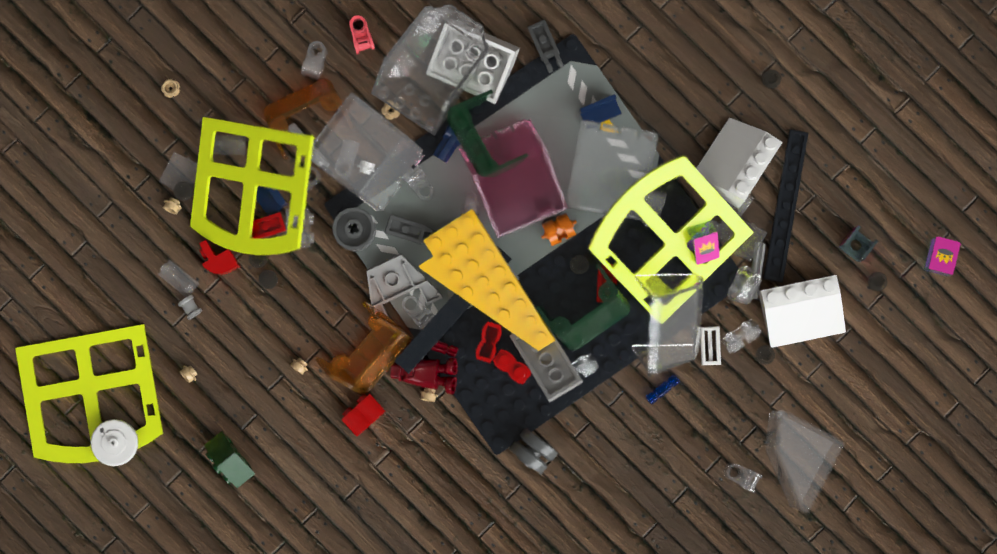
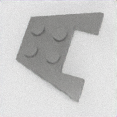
M402 253L367 269L375 330L391 323L383 304L419 288L427 305L443 298L442 294Z

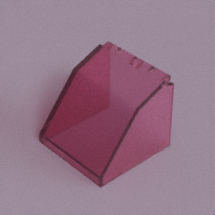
M524 119L514 123V132L511 131L510 126L495 131L497 139H494L492 133L478 138L480 146L477 147L475 141H471L462 145V148L459 149L497 239L568 209L546 147L530 119L527 122Z

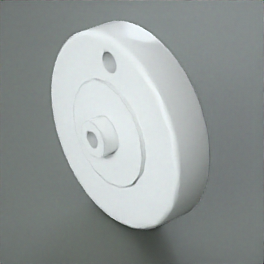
M117 419L107 420L94 430L91 437V449L94 456L101 463L109 466L123 465L129 462L136 454L138 436L129 423Z

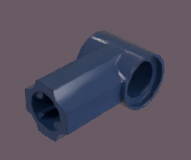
M451 122L442 135L443 138L433 152V155L447 163L457 146L459 147L465 139L467 132Z

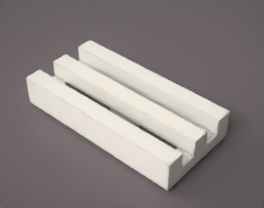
M719 326L700 327L701 366L721 365ZM714 330L716 340V361H713L712 331ZM704 331L708 332L709 361L705 359Z

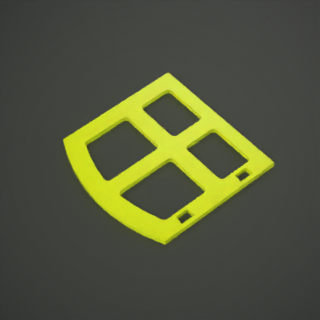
M203 117L190 227L211 242L239 253L274 255L300 249L314 136ZM217 131L248 137L249 143L245 167L213 161L215 134ZM264 140L295 145L297 147L293 176L265 172L260 169ZM301 155L305 156L304 167H300ZM211 177L243 183L237 235L219 227L206 217ZM258 186L289 191L291 193L286 235L265 239L252 237ZM294 216H298L297 227H293Z
M682 155L656 167L630 186L606 213L595 231L588 249L661 324L754 232L689 160ZM682 175L704 199L705 204L677 232H673L644 201V197L665 182ZM630 210H634L663 241V246L635 273H631L608 248L615 231ZM718 215L733 231V236L719 249V258L697 265L696 256L687 247V243L714 216ZM610 255L616 260L613 266L606 261V258ZM673 256H677L692 272V276L664 303H660L647 290L645 284ZM648 295L654 300L650 306L644 301Z
M144 324L15 348L34 458L61 463L99 461L92 452L91 444L88 447H70L47 443L41 402L78 394L83 396L91 441L94 430L102 423L97 396L98 391L138 384L140 386L146 425L136 431L138 449L163 434ZM131 339L136 368L95 376L90 356V347ZM143 345L145 357H138L137 346ZM73 349L76 353L79 379L39 387L36 381L33 358L39 355ZM153 403L155 415L149 416L147 405Z

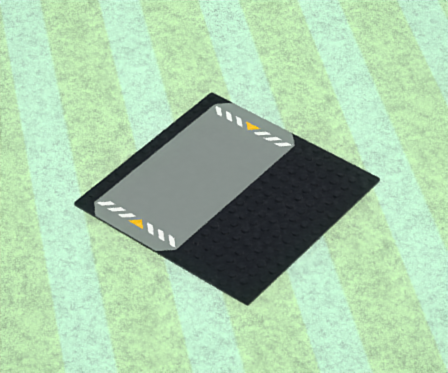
M571 34L556 45L564 67L559 68L555 56L548 59L553 68V72L549 73L544 61L539 56L507 78L496 104L479 97L376 167L375 171H371L370 175L366 174L325 202V208L334 220L340 212L347 208L362 209L372 217L376 225L375 239L368 248L356 251L367 269L402 253L442 294V299L427 305L419 288H416L390 301L414 337L421 332L448 302V288L419 268V265L433 257L425 244L421 243L420 245L384 233L390 215L413 221L438 231L473 209L495 245L512 258L508 265L519 277V283L540 316H543L583 383L549 402L533 374L529 376L524 384H519L513 381L507 372L498 369L493 360L491 363L477 360L476 350L482 341L484 325L487 322L500 324L471 304L439 340L448 344V346L457 347V355L452 357L448 353L443 354L434 350H430L426 355L429 359H440V364H445L449 358L457 359L458 371L456 375L439 374L441 377H457L454 396L496 455L509 448L514 441H519V435L524 428L532 432L747 283L746 278L729 256L661 324L618 279L616 303L596 302L598 263L602 262L588 249L594 233L618 198L638 179L665 162L575 34ZM615 94L622 114L586 129L579 113L580 108ZM452 122L465 130L467 135L461 145L457 146L449 161L445 163L434 156L433 152L442 140L445 129ZM676 178L665 182L644 197V201L673 232H677L698 212V209ZM549 202H553L558 216L566 213L570 220H576L577 222L573 227L576 236L569 239L562 238V242L551 246L548 239L541 238L545 231L534 211L536 208L540 209L549 205ZM630 210L615 231L608 248L631 273H635L663 246V241L634 210ZM555 217L550 218V219L544 221V223L547 222V221H549V220L556 221V218H555ZM708 225L709 235L713 234L714 232ZM353 227L351 229V232L353 234L354 232L358 233L359 231L357 227ZM425 232L423 239L429 237L431 234ZM718 239L719 249H720L723 245L721 244V242H720L719 239ZM695 248L690 249L691 252L696 256ZM611 255L608 258H606V261L609 264H614L616 262V260ZM673 256L645 284V287L660 303H664L692 276V272L677 256ZM649 295L644 299L649 306L654 302ZM501 325L502 333L500 340L496 344L495 356L501 349L506 350L514 356L517 362L526 365L510 338V335L513 333Z

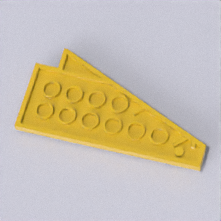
M473 209L423 240L433 257L419 265L421 270L539 351L556 340Z

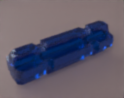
M675 375L669 377L667 382L664 381L653 390V393L651 392L646 396L647 401L650 404H654L658 398H661L672 387L680 383L679 379Z

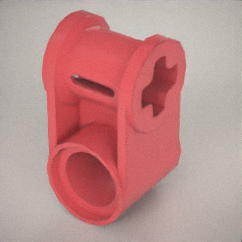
M360 15L352 17L349 24L356 54L370 48L374 50V43L365 18ZM362 21L364 23L363 28L360 30L353 28L354 23Z

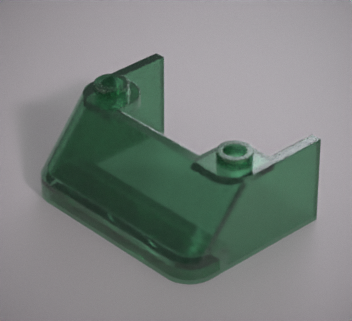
M492 89L452 106L446 113V119L474 170L479 176L487 178L496 177L517 167L529 156L528 153H525L499 165L497 161L492 159L475 129L469 109L482 104L493 93Z
M598 263L596 267L607 281L598 290L599 298L603 304L575 324L571 325L565 317H556L552 320L542 305L536 308L551 331L569 350L575 351L580 349L630 312V302L602 263Z

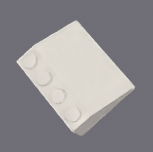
M450 18L444 24L426 74L496 104L514 66L520 48Z
M729 118L696 169L724 200L739 209L783 142L766 131Z
M837 275L759 291L770 348L846 332Z

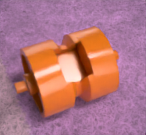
M566 213L557 216L556 221L549 220L542 223L545 232L541 238L548 239L551 246L562 242V238L569 239L576 236L573 227L577 222L576 220H570Z

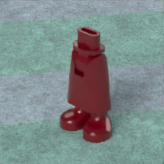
M449 358L445 364H440V359H423L409 374L397 363H392L390 376L393 379H398V381L423 388L437 390L439 385L444 386L447 394H454L457 377H441L437 373L456 375L458 371L457 359Z

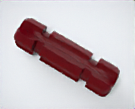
M440 341L431 349L443 354L448 353L452 357H455L458 352L457 347L448 346V344Z

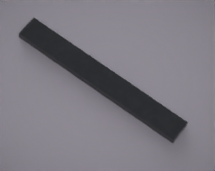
M789 130L763 280L783 283L808 132Z
M497 246L498 250L500 251L503 258L508 264L512 260V258H510L503 250H501ZM455 293L394 361L409 374L471 304Z

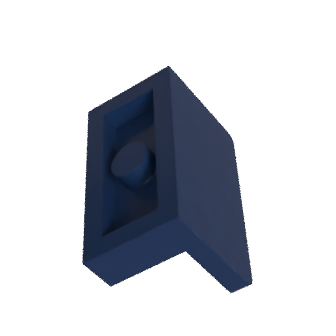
M615 94L580 108L579 113L586 129L622 114Z
M258 186L256 200L268 216L275 214L288 205L278 189Z

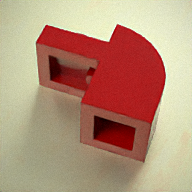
M207 240L199 243L201 246L199 251L202 257L208 259V261L202 264L206 270L217 275H225L240 267L231 250L227 249L216 256Z

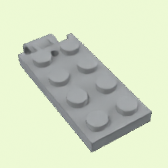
M541 316L542 319H543V321L545 322V324H546L547 327L549 328V326H548V324L546 323V321L544 320L543 316ZM515 334L510 335L511 340L549 402L583 383L557 339L538 351Z

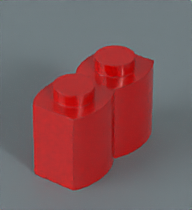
M487 322L484 325L482 341L476 350L477 360L487 363L492 362L496 354V344L500 340L502 333L501 325Z
M501 349L493 359L495 366L501 371L507 372L516 383L524 384L532 374L525 364L517 362L514 356L506 350Z
M366 394L362 395L356 401L358 405L355 408L349 407L342 414L344 417L341 420L356 437L386 412L371 394L368 396Z

